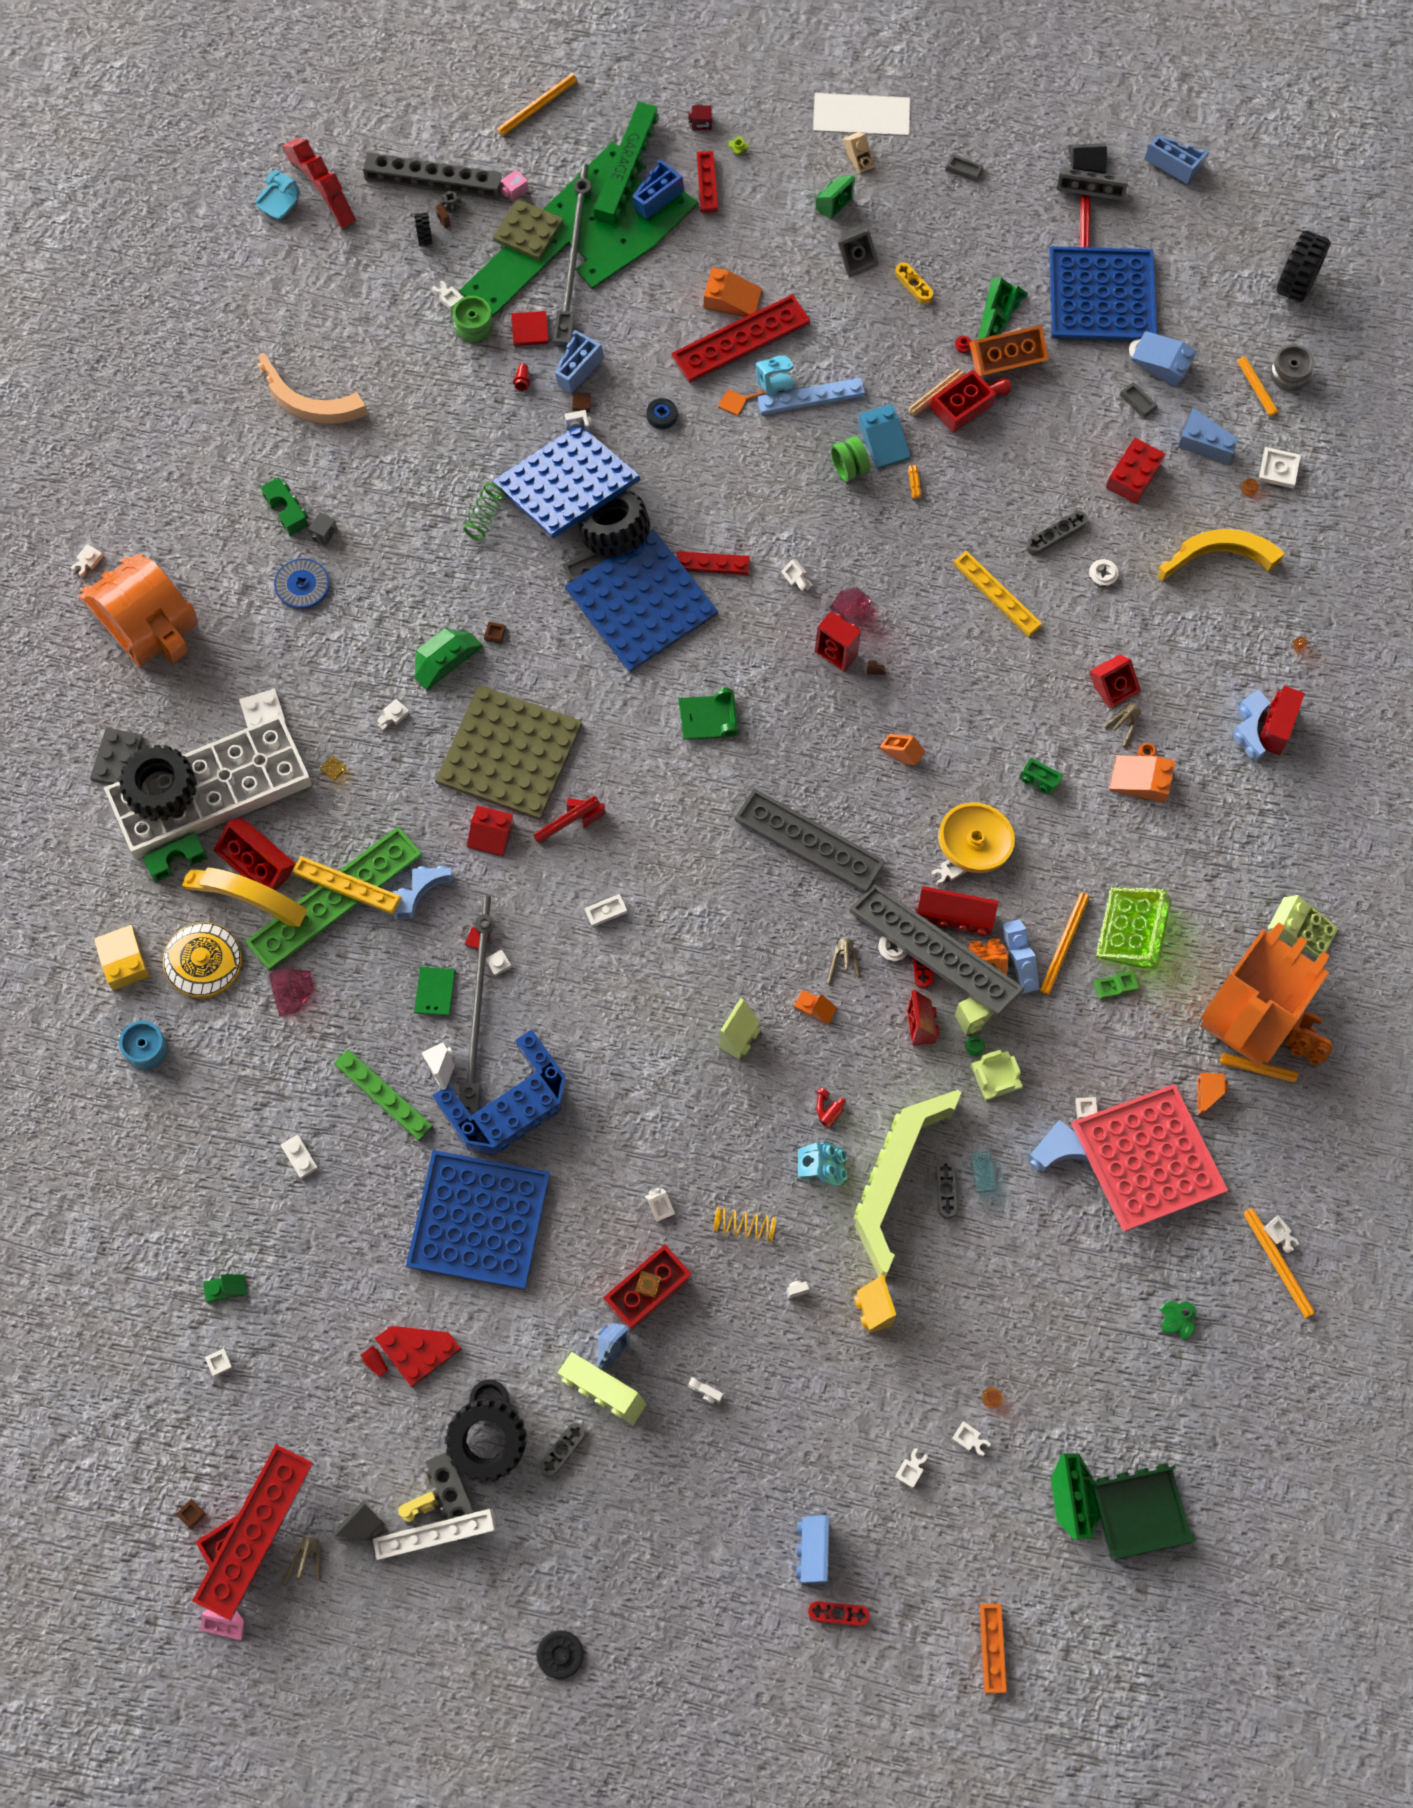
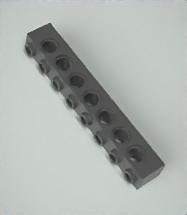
M367 152L363 166L364 178L370 181L443 192L451 191L457 192V194L496 200L499 199L502 175L501 172L494 170H482L479 168Z

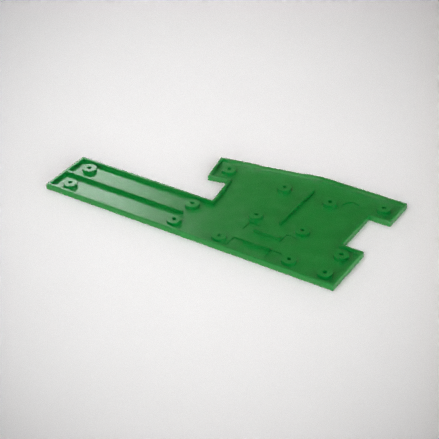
M613 141L589 164L587 180L591 183V192L584 198L577 251L586 262L575 268V271L592 289L653 249L698 204L697 200L683 192L648 218L649 220H646L635 211L633 195L644 181L636 176V178L632 179L631 191H627L626 203L621 206L620 218H616L614 225L595 220L594 207L619 149V145ZM643 162L641 165L638 164L637 175L646 168V164ZM581 172L542 209L563 218V224L539 261L504 246L459 290V293L465 297L478 296L486 300L491 308V316L494 317L568 243L571 245L578 195L574 192V183L577 179H580Z

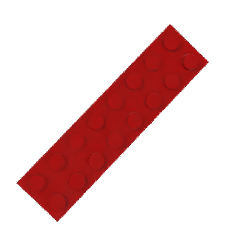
M792 294L672 352V358L690 383L809 325L810 319Z
M275 1444L192 1602L229 1621L232 1620L312 1468L313 1462Z

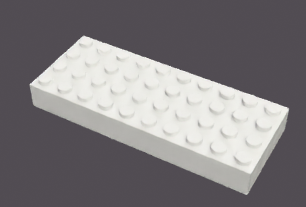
M280 714L182 755L187 758L197 781L195 787L197 791L196 795H192L194 800L191 805H186L187 810L183 813L180 811L175 818L172 816L167 817L168 820L162 821L161 818H158L157 821H150L149 817L147 819L141 818L139 814H135L130 806H128L121 793L119 782L104 787V790L135 860L152 850L163 848L169 842L180 840L186 834L196 833L197 835L311 787L312 783ZM166 771L155 772L145 779L141 791L148 795L162 794L173 785L175 775Z

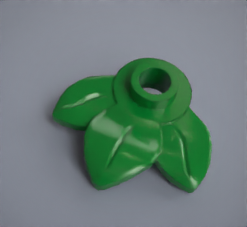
M1169 1301L1160 1307V1311L1166 1315L1162 1322V1332L1173 1333L1178 1331L1182 1340L1188 1339L1195 1329L1193 1319L1196 1317L1195 1306L1190 1302L1178 1304ZM1184 1308H1188L1190 1310V1314L1188 1316H1184L1182 1314V1310Z

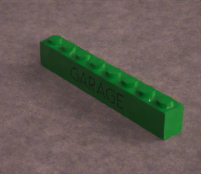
M638 101L594 207L595 220L614 225L616 218H620L621 206L625 205L627 200V191H631L632 179L637 176L638 164L641 165L643 152L648 149L649 137L652 138L654 134V125H657L660 115L657 112V106Z

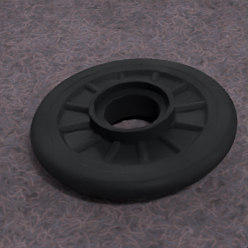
M557 1630L547 1634L537 1648V1662L540 1669L547 1676L554 1679H565L572 1676L578 1671L583 1661L582 1644L574 1634L568 1631ZM558 1648L566 1651V1658L562 1661H557L554 1658V1652Z

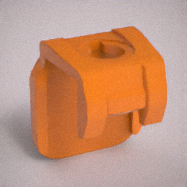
M990 939L986 945H982L980 941L970 942L969 950L989 964H994L999 971L1007 976L1009 952L1000 942V939Z
M1304 1011L1287 1036L1284 1044L1290 1047L1292 1055L1296 1057L1304 1056L1309 1059L1311 1064L1320 1065V1063L1327 1060L1333 1046L1331 1040L1315 1033L1316 1029L1312 1026L1313 1023L1320 1025L1322 1019L1316 1014Z

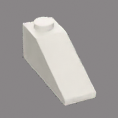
M441 1043L422 1052V1055L441 1090H444L455 1066L452 1061L455 1056L450 1047L446 1048L444 1043Z

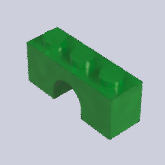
M278 477L260 487L262 495L271 509L277 506L286 507L284 511L278 513L280 523L289 536L308 526L306 520L308 515L304 508H299V501L295 495L291 496L289 493L291 490L286 482H282Z
M196 833L184 835L176 842H169L163 848L148 852L143 856V859L156 883L173 875L170 870V863L173 859L183 857L192 866L208 857Z

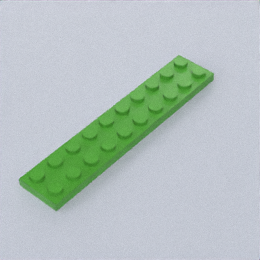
M398 826L339 871L381 888L422 857V853ZM319 885L297 902L307 909L300 927L287 926L275 918L245 942L270 972L361 902Z

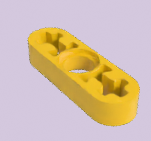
M899 263L896 266V278L919 303L929 304L932 301L933 290L909 264ZM917 281L919 285L912 286L909 282Z

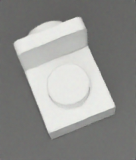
M586 410L564 414L566 429L584 426L589 432V428L592 427L591 418L587 417Z
M655 1188L648 1192L649 1195L645 1196L656 1222L675 1214L667 1192L664 1189Z

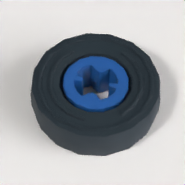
M666 398L653 400L646 409V418L654 428L667 429L675 424L678 417L675 403Z

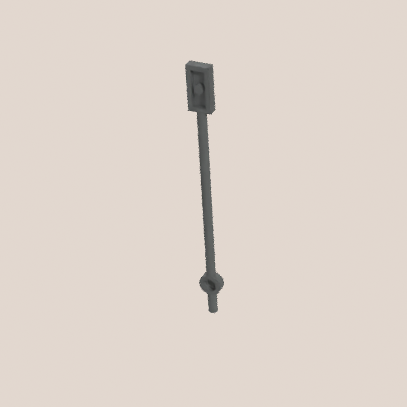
M582 164L580 179H577L574 183V192L578 195L563 311L557 310L553 345L567 346L568 342L570 343L572 339L575 317L574 312H570L584 198L591 192V183L587 180L588 164Z
M490 896L483 897L482 915L478 916L475 920V927L477 932L480 933L467 1082H460L459 1099L470 1115L476 1113L479 1107L480 1083H474L487 938L488 934L495 928L494 920L490 916ZM483 921L488 922L486 926L481 925Z

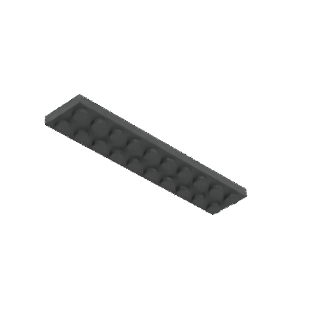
M876 884L849 908L850 913L997 1017L1024 992V987Z

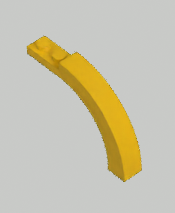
M1233 529L1212 530L1195 535L1183 542L1179 552L1173 556L1172 560L1161 564L1157 577L1164 581L1192 559L1206 553L1220 551L1246 556L1269 572L1281 563L1285 553L1270 541L1253 533Z
M207 868L206 871L189 870L182 884V887L186 890L214 892L236 898L267 912L287 926L300 927L307 912V909L263 884L220 869Z

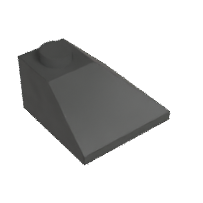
M860 228L846 234L837 242L847 276L879 263L869 230Z
M361 1502L332 1534L340 1541L370 1540L372 1537L376 1538L384 1530L382 1526L385 1523L366 1504Z

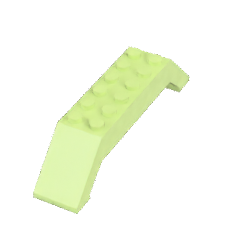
M956 1090L903 1108L901 1114L896 1113L890 1129L893 1132L889 1131L883 1146L886 1149H881L876 1162L878 1168H873L868 1182L871 1185H866L861 1198L863 1204H858L853 1217L856 1220L855 1228L878 1277L884 1276L886 1278L895 1254L890 1253L880 1227L920 1130L943 1119L951 1120L962 1093L961 1091Z

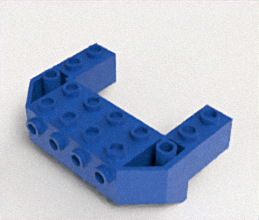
M532 1029L515 1041L517 1048L535 1073L473 1115H470L449 1084L446 1089L439 1090L432 1095L434 1102L467 1150L496 1155L562 1110L567 1084L565 1074Z

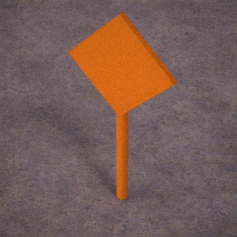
M727 389L718 408L738 416L748 399L765 395L766 392L762 391L743 396Z

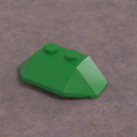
M444 628L416 650L415 680L428 691L480 650L483 645L472 633Z
M1080 1453L1061 1454L1051 1477L1056 1520L1074 1540L1093 1539V1532L1099 1520L1098 1509L1091 1487L1094 1484L1093 1476L1087 1465L1082 1461Z

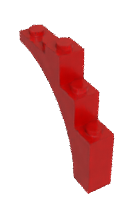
M295 138L282 145L289 162L299 167L319 191L339 227L344 228L357 221L342 192L343 188L336 174L328 171L322 157L314 154L308 140Z

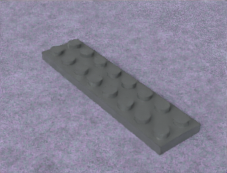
M753 788L734 819L739 824L864 893L868 891L885 863L884 859Z

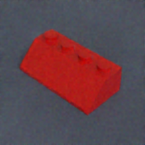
M243 817L227 822L213 850L243 877L263 884L275 891L289 878L296 865L294 861Z
M922 886L916 913L940 928L947 929L950 927L960 932L970 931L975 932L979 936L991 935L999 901Z

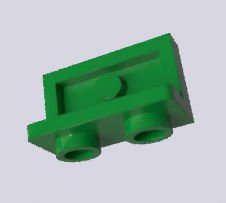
M1030 757L1026 766L1022 769L1019 778L1025 784L1037 787L1042 793L1053 795L1064 775Z

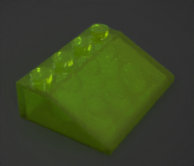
M1111 887L1096 958L1137 968L1158 969L1172 898L1165 889Z

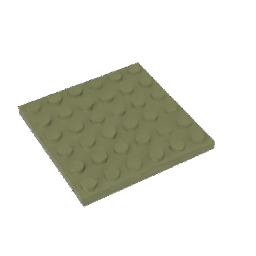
M478 685L435 781L439 785L541 820L580 731L582 721Z

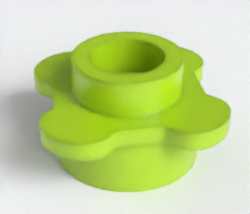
M741 136L729 142L732 152L737 155L743 154L749 148L748 143H745Z

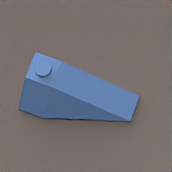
M612 1323L609 1327L605 1325L599 1331L598 1368L604 1371L630 1344L629 1328L626 1325Z

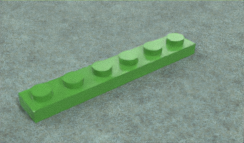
M348 1049L334 1062L338 1069L418 1141L433 1128L424 1117Z

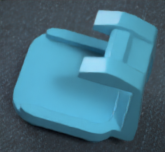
M275 169L265 179V183L268 186L257 197L256 205L261 211L277 220H281L297 204V198L301 192L295 180Z
M828 1142L814 1143L798 1149V1177L803 1180L812 1181V1176H818L824 1183L833 1186L841 1185L847 1179V1171L844 1169L847 1152ZM813 1158L814 1162H812L811 1165L808 1166V1160L810 1161Z

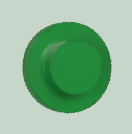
M971 1037L967 1040L965 1048L970 1055L979 1056L985 1050V1043L979 1037Z

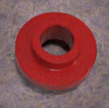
M967 336L958 337L955 341L957 351L967 353L971 350L969 342H972V340Z

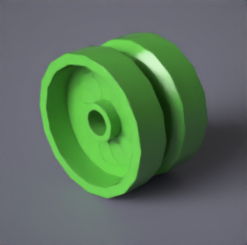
M467 296L456 302L453 307L454 327L457 335L462 340L479 342L490 335L493 321L491 308L486 300L478 296Z
M857 436L846 439L845 444L838 442L831 446L830 452L833 464L844 482L856 478V474L862 476L870 472L871 467L868 454Z

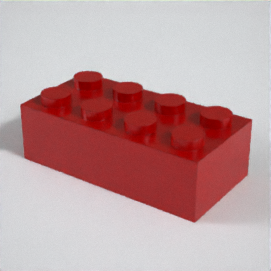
M664 1244L603 1297L604 1303L632 1332L692 1279V1274Z

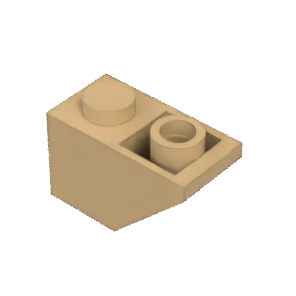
M856 133L843 139L847 155L858 173L875 167L866 134Z

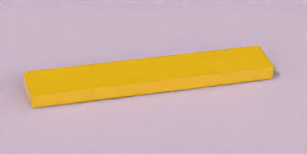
M964 552L953 562V565L1027 637H1030L1042 627V623L969 552Z
M302 856L292 870V874L392 915L402 900L401 896Z

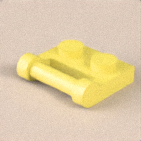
M429 1492L401 1505L398 1512L406 1522H412L415 1519V1515L421 1512L424 1514L430 1513L436 1509L435 1506L439 1505L433 1492Z

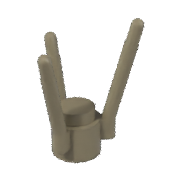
M1129 704L1126 709H1122L1119 714L1108 721L1103 728H1107L1120 717L1122 719L1113 728L1114 730H1117L1124 722L1128 724L1132 722L1122 745L1126 747L1135 726L1140 721L1138 716L1141 714V711L1136 705Z
M838 940V947H835L827 980L828 985L831 984L839 954L840 957L844 958L845 971L849 970V957L852 955L856 976H860L853 940Z
M311 1537L302 1538V1542L298 1544L296 1554L285 1575L283 1585L287 1584L300 1554L302 1555V1560L297 1578L300 1579L302 1577L307 1557H313L315 1554L316 1580H320V1553L322 1547L318 1546V1539Z

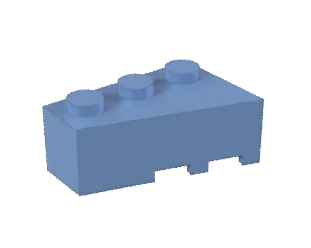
M1157 135L1149 144L1144 160L1188 184L1204 166L1210 150L1194 149L1193 145L1189 144L1187 147L1178 144L1176 140Z
M576 330L573 331V337L570 343L568 342L566 353L562 356L555 371L558 386L571 394L605 358L600 343Z
M1193 408L1178 447L1229 465L1238 438Z

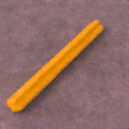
M571 74L500 126L497 129L499 134L504 136L576 83L578 81L577 77Z
M1083 892L1078 897L1041 986L1040 992L1045 995H1049L1090 898L1088 894Z
M1253 1208L1248 1209L1243 1213L1244 1217L1305 1318L1312 1316L1315 1313L1313 1307L1273 1240L1264 1230L1265 1227Z

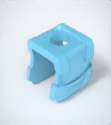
M778 355L768 361L756 363L758 384L765 390L767 395H775L780 390L787 391L795 387L793 378L787 373H779L770 378V375L774 373L791 371L793 369L792 361L784 355Z

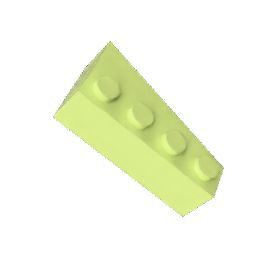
M572 1352L558 1372L562 1377V1383L570 1388L572 1386L576 1387L581 1395L586 1398L590 1396L596 1404L602 1408H608L615 1416L625 1419L632 1425L635 1424L647 1405L637 1391Z

